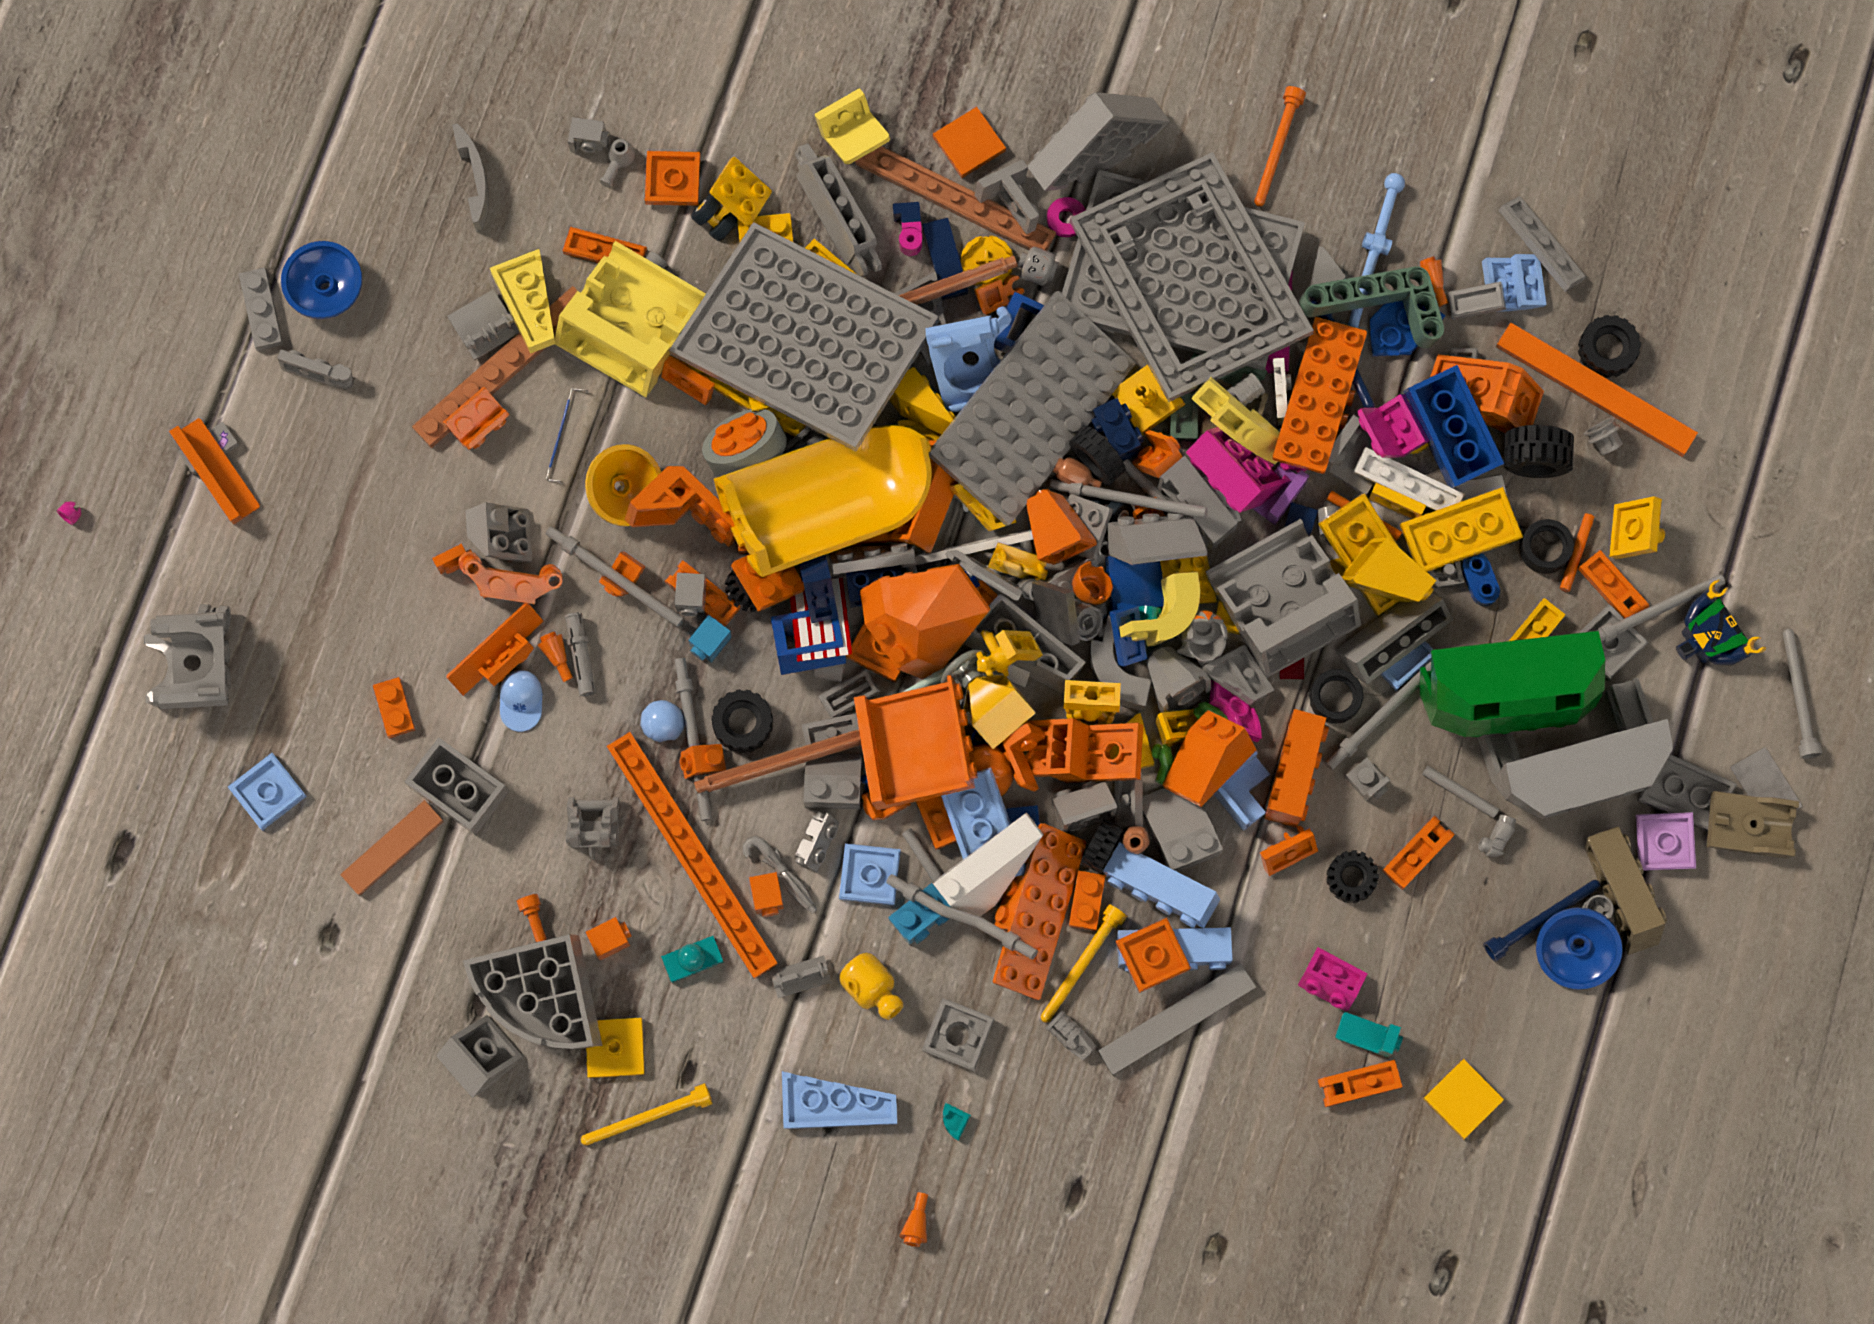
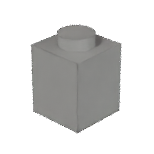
M677 573L675 607L677 611H681L682 615L697 616V613H704L707 584L705 574Z

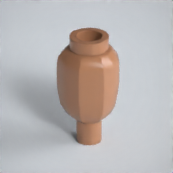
M1070 457L1065 459L1059 458L1052 471L1057 474V478L1067 484L1083 483V485L1100 487L1102 483L1092 477V473L1087 466Z
M1141 826L1129 827L1122 836L1124 847L1133 854L1142 853L1150 844L1148 832Z

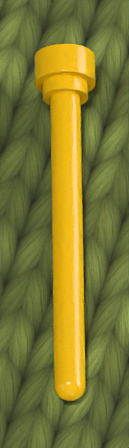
M1111 904L1107 906L1103 912V924L1042 1012L1041 1020L1048 1023L1051 1021L1112 929H1116L1118 925L1122 926L1128 916Z
M703 1083L695 1086V1090L690 1091L688 1096L584 1134L581 1137V1143L586 1146L693 1105L695 1107L701 1106L702 1108L710 1106L713 1102L707 1085Z

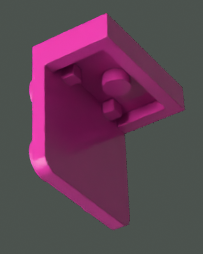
M1405 394L1396 396L1379 408H1361L1358 410L1359 423L1362 429L1368 432L1372 440V449L1382 458L1405 457L1429 442Z

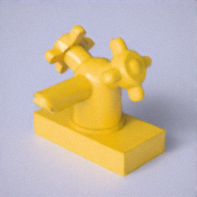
M982 630L980 634L991 654L986 657L983 656L981 651L977 652V671L985 672L987 676H992V672L996 671L1008 677L1009 666L1017 660L1036 661L1043 654L1032 633L1029 631L1002 630L994 637L992 632Z
M1065 680L1064 709L1067 719L1073 718L1080 722L1081 719L1090 722L1098 720V725L1111 724L1114 720V715L1120 710L1121 683Z

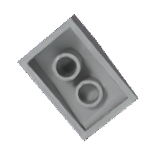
M1165 788L1143 796V816L1165 866L1180 872L1221 855L1223 848L1203 806L1200 807Z

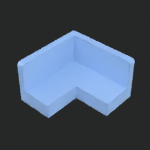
M1257 751L1214 793L1215 797L1243 831L1266 814L1250 793L1253 788L1270 776V773L1257 759Z

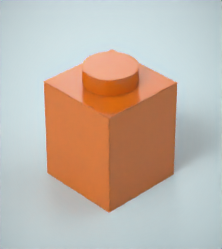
M777 872L749 877L756 914L762 913V917L779 914L778 910L784 909Z
M616 917L586 931L587 937L600 961L630 946L627 939L632 937L625 921L619 923Z

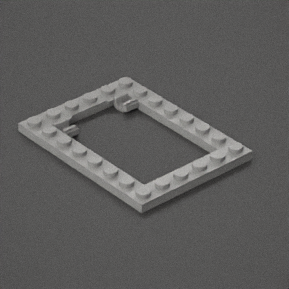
M1213 152L1070 218L1072 228L1168 402L1200 388L1210 377L1214 380L1222 378L1313 335L1314 330ZM1205 196L1208 202L1203 204L1200 198ZM1174 201L1190 203L1196 219L1214 212L1274 321L1183 364H1180L1120 255L1135 248L1133 239L1127 230V227L1132 225L1131 221ZM1119 237L1121 242L1114 244L1112 239Z

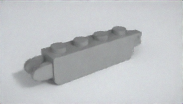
M808 143L799 146L795 152L799 169L796 177L846 265L851 264L856 274L861 277L868 275L864 259L873 272L881 270L882 264L874 249L877 245L876 237L833 161L827 155L816 156Z

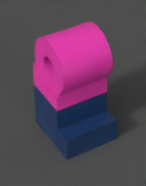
M919 202L894 203L893 218L894 221H901L902 227L899 235L900 251L906 256H915L922 249Z

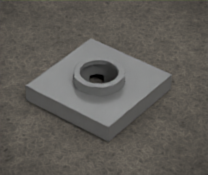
M942 998L922 1051L974 1072L995 1018ZM957 1025L966 1028L969 1034L967 1042L961 1046L951 1044L948 1039L949 1030Z

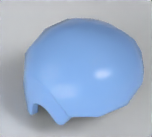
M654 701L641 713L640 726L643 733L653 741L676 740L685 728L684 714L681 708L669 701Z

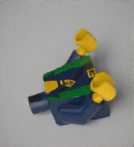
M1720 579L1710 584L1709 591H1705L1691 604L1684 619L1686 627L1681 631L1686 641L1676 646V650L1683 660H1687L1696 654L1702 663L1710 661L1713 665L1732 666L1750 657L1751 653H1763L1766 650V647L1756 650L1754 643L1756 640H1760L1761 637H1752L1748 641L1721 599L1719 598L1715 601V597H1721L1728 591V587L1721 593L1715 590V584Z

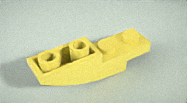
M1210 377L1191 399L1211 416V422L1232 439L1261 458L1276 464L1278 461H1274L1272 457L1280 432L1254 409L1248 410Z

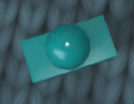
M713 935L661 956L671 983L724 963Z

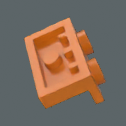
M482 387L446 418L443 423L461 445L470 450L472 447L475 449L482 445L486 440L485 436L492 430L500 429L506 423V418L510 414L500 406L485 387Z
M1148 430L1144 434L1152 446L1142 449L1132 463L1140 472L1160 478L1162 474L1183 457L1179 452L1181 447L1174 437Z

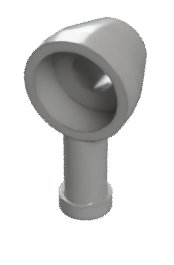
M623 139L614 141L609 148L608 156L611 163L604 176L600 179V183L608 188L612 187L613 180L619 169L628 167L635 159L633 146ZM619 147L625 148L622 152L616 151Z

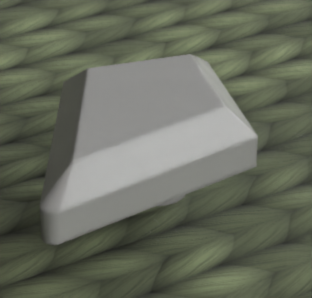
M1460 561L1428 572L1436 580L1434 583L1436 589L1464 584Z

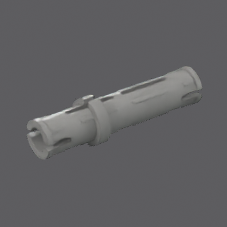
M570 613L564 616L569 637L567 645L571 648L579 696L594 695L597 691L587 643H589V638L585 635L582 613Z

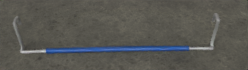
M571 388L560 430L558 433L552 458L549 464V469L546 476L547 481L560 482V484H564V482H562L561 480L548 479V475L552 467L560 436L562 433L572 390L585 391V393H589V391L586 389Z

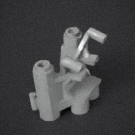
M225 612L157 615L156 619H151V634L144 635V644L163 652L167 659L168 670L164 680L147 692L146 703L160 709L228 705V689H231L230 668L225 665L226 662H230L229 641H224V635H226ZM171 637L172 643L161 638ZM192 655L199 657L201 660L200 667L195 671H189L184 667L185 659Z

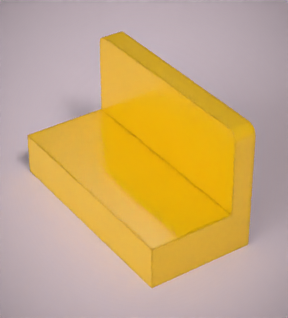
M1378 483L1375 484L1368 499L1410 519L1421 516L1426 507L1425 504Z

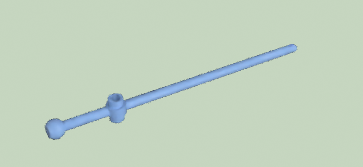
M1391 173L1385 178L1384 186L1387 192L1375 233L1366 232L1362 242V248L1368 249L1369 252L1362 276L1374 274L1379 255L1387 256L1390 251L1392 240L1387 239L1385 233L1397 193H1400L1405 187V179L1400 174ZM1359 288L1362 294L1368 295L1365 289ZM1364 308L1352 310L1348 326L1358 328Z

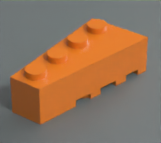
M1297 709L1293 710L1264 819L1295 828L1300 821L1305 822L1309 808L1308 805H1305L1307 796L1312 795L1316 780L1312 778L1314 768H1319L1322 753L1318 752L1320 742L1325 743L1329 727L1325 726L1326 717Z

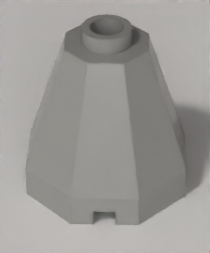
M1159 646L1149 653L1146 663L1157 705L1161 713L1188 710L1202 700L1200 694L1203 690L1206 694L1211 690V680L1206 672L1171 647Z

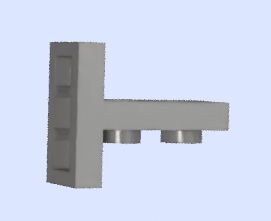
M1020 160L979 179L975 197L982 203L998 195L1027 235L1036 230L1039 212L1036 206L1028 201L1020 185L1025 183L1028 171L1025 162Z

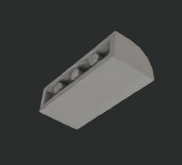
M1431 593L1424 601L1397 603L1335 651L1346 667L1357 678L1369 684L1454 619L1444 600Z

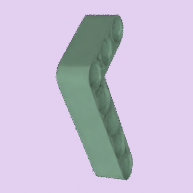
M1415 266L1315 284L1306 289L1298 302L1305 316L1315 317L1403 301L1413 340L1419 347H1432L1444 333V324L1430 275L1422 267ZM1410 279L1417 281L1419 286L1413 285ZM1385 284H1390L1394 291L1388 290ZM1359 288L1365 289L1369 295L1362 294ZM1334 293L1342 295L1343 300L1337 299ZM1308 297L1315 298L1318 305L1311 303ZM1417 304L1423 305L1426 311L1420 310ZM1424 329L1430 330L1433 336L1427 335Z

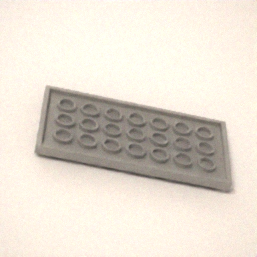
M1057 291L1051 296L931 447L929 457L955 481L961 484L965 490L1005 526H1008L1027 504V499L1035 494L1053 471L1059 458L1062 459L1071 448L1069 441L1084 427L1088 426L1091 419L1095 417L1093 409L1106 403L1118 385L1135 366L1136 362L1062 293Z

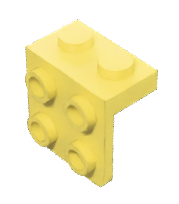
M860 88L814 114L822 137L845 164L853 163L890 141L888 132L870 112L865 94Z

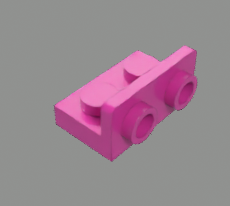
M1317 947L1298 986L1305 989L1309 994L1316 995L1329 1002L1332 1006L1348 1011L1368 973Z

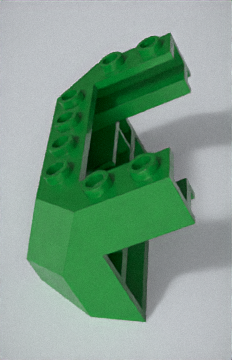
M1599 631L1431 650V671H1427L1426 667H1420V697L1431 725L1463 737H1481L1489 734H1508L1515 731H1535L1541 728H1562L1567 725H1576L1597 706L1605 690L1606 660Z

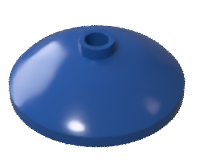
M330 241L311 242L297 249L286 261L281 274V288L289 305L301 315L313 319H328L344 313L354 304L362 288V271L355 256L344 246ZM329 283L327 289H321L322 284Z
M1570 908L1556 913L1544 923L1537 937L1536 954L1542 970L1551 980L1571 989H1588L1604 983L1615 973L1622 957V941L1615 925L1603 914L1587 908ZM1582 939L1584 943L1582 945H1576L1574 943V940Z

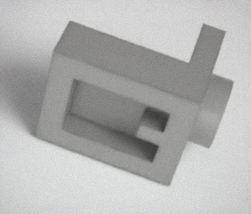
M1368 758L1364 759L1345 776L1366 802L1372 797L1378 800L1389 790L1386 785L1390 782V778L1388 776L1384 778Z

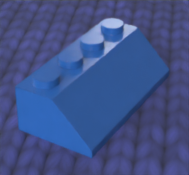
M1458 365L1403 391L1429 439L1428 446L1449 487L1454 488L1504 464Z

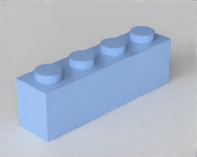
M1120 842L1103 870L1108 879L1107 882L1111 886L1122 890L1124 887L1132 891L1131 895L1144 903L1147 900L1152 901L1161 912L1167 915L1173 912L1181 916L1180 921L1193 928L1195 925L1205 928L1220 901L1216 891L1141 853L1133 854L1127 851L1124 844Z
M1231 927L1173 929L1191 967L1189 971L1198 970V966L1209 965V970L1226 969V965L1232 963ZM1118 930L1117 940L1138 930ZM1117 947L1118 968H1125V972H1129Z

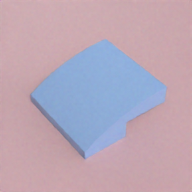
M1515 254L1511 258H1485L1482 261L1485 285L1502 282L1506 310L1496 312L1528 310L1547 305L1541 262L1534 254Z

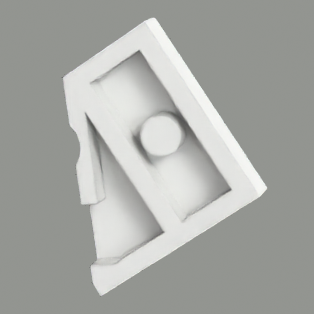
M1274 358L1278 426H1282L1290 401L1287 400L1286 391L1292 390L1291 374H1285L1284 358Z

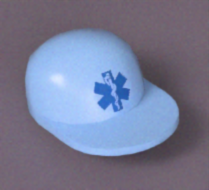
M526 670L512 671L501 683L500 717L505 726L516 732H525L537 725L542 715V686L537 677Z

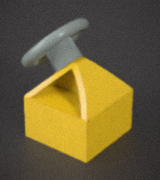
M971 650L957 657L946 668L941 677V683L948 682L947 676L951 675L954 680L957 679L959 681L957 683L961 684L962 689L965 688L966 695L963 709L966 711L967 718L977 732L994 749L1031 718L1035 711L1008 677H1005L1003 674L983 676V672H978V667L974 666L978 659L976 654L980 651L983 656L987 657V654L982 650Z

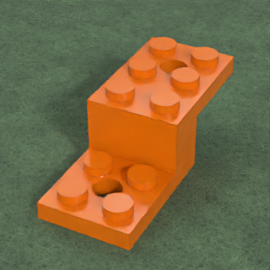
M1073 718L1033 720L1024 723H1030L1041 728L1045 736L1044 739L1037 743L1035 748L1029 750L1028 754L1025 755L1034 777H1053L1066 783L1140 780L1143 725L1140 723L1087 725ZM1001 742L999 748L1003 752L1005 748ZM1118 745L1119 754L1115 759H1111L1110 751L1114 746ZM1010 764L1011 767H1012V774H1013V778H1014V773H1015V771H1014V769H1013L1012 764Z

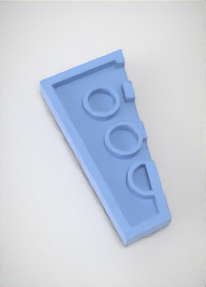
M782 1071L784 1129L897 1124V1101L895 1094L848 1086Z

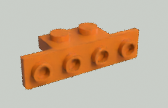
M524 603L449 672L446 678L463 696L483 677L495 686L498 682L503 681L519 663L524 662L534 650V647L525 638L544 622L530 604Z

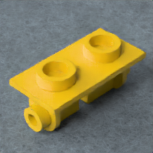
M1000 542L997 543L988 568L1021 579L1026 576H1032L1036 581L1040 579L1045 580L1048 574V570L1045 569L1047 563L1039 561L1037 555Z

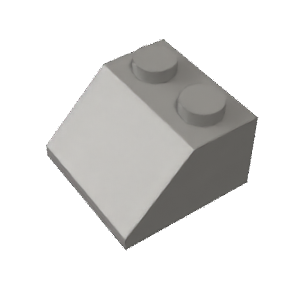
M833 753L806 762L804 777L805 808L860 809L862 754Z
M1090 781L1083 784L1081 790L1072 792L1071 789H1066L1056 793V798L1052 799L1051 804L1060 830L1066 833L1100 823L1103 819L1115 818L1117 811L1116 802L1106 782L1098 784V782Z
M488 1015L451 1036L436 1055L472 1098L491 1087L523 1058L522 1054Z

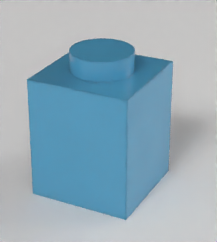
M708 615L688 640L692 648L690 652L701 661L706 658L712 663L732 638L730 630Z

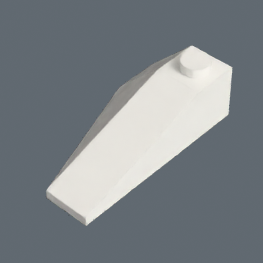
M1026 812L941 875L933 884L952 908L981 917L998 903L1044 834Z

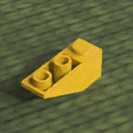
M915 367L908 369L889 399L901 416L941 435L955 419L953 412L947 411L944 407L940 395L931 390L926 376L920 375Z

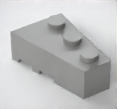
M1183 456L1160 476L1157 489L1169 501L1208 508L1206 518L1189 517L1195 519L1199 531L1203 534V542L1211 551L1236 530L1238 522L1236 521L1237 516L1229 507L1224 506L1215 491L1209 487L1186 456Z

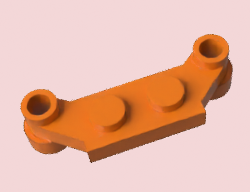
M474 552L463 553L458 561L461 571L474 581L480 588V596L535 604V600L538 597L562 585V573L553 564L543 566L539 575L484 567L479 556ZM470 564H475L474 568L468 569ZM556 576L554 581H549L550 577Z

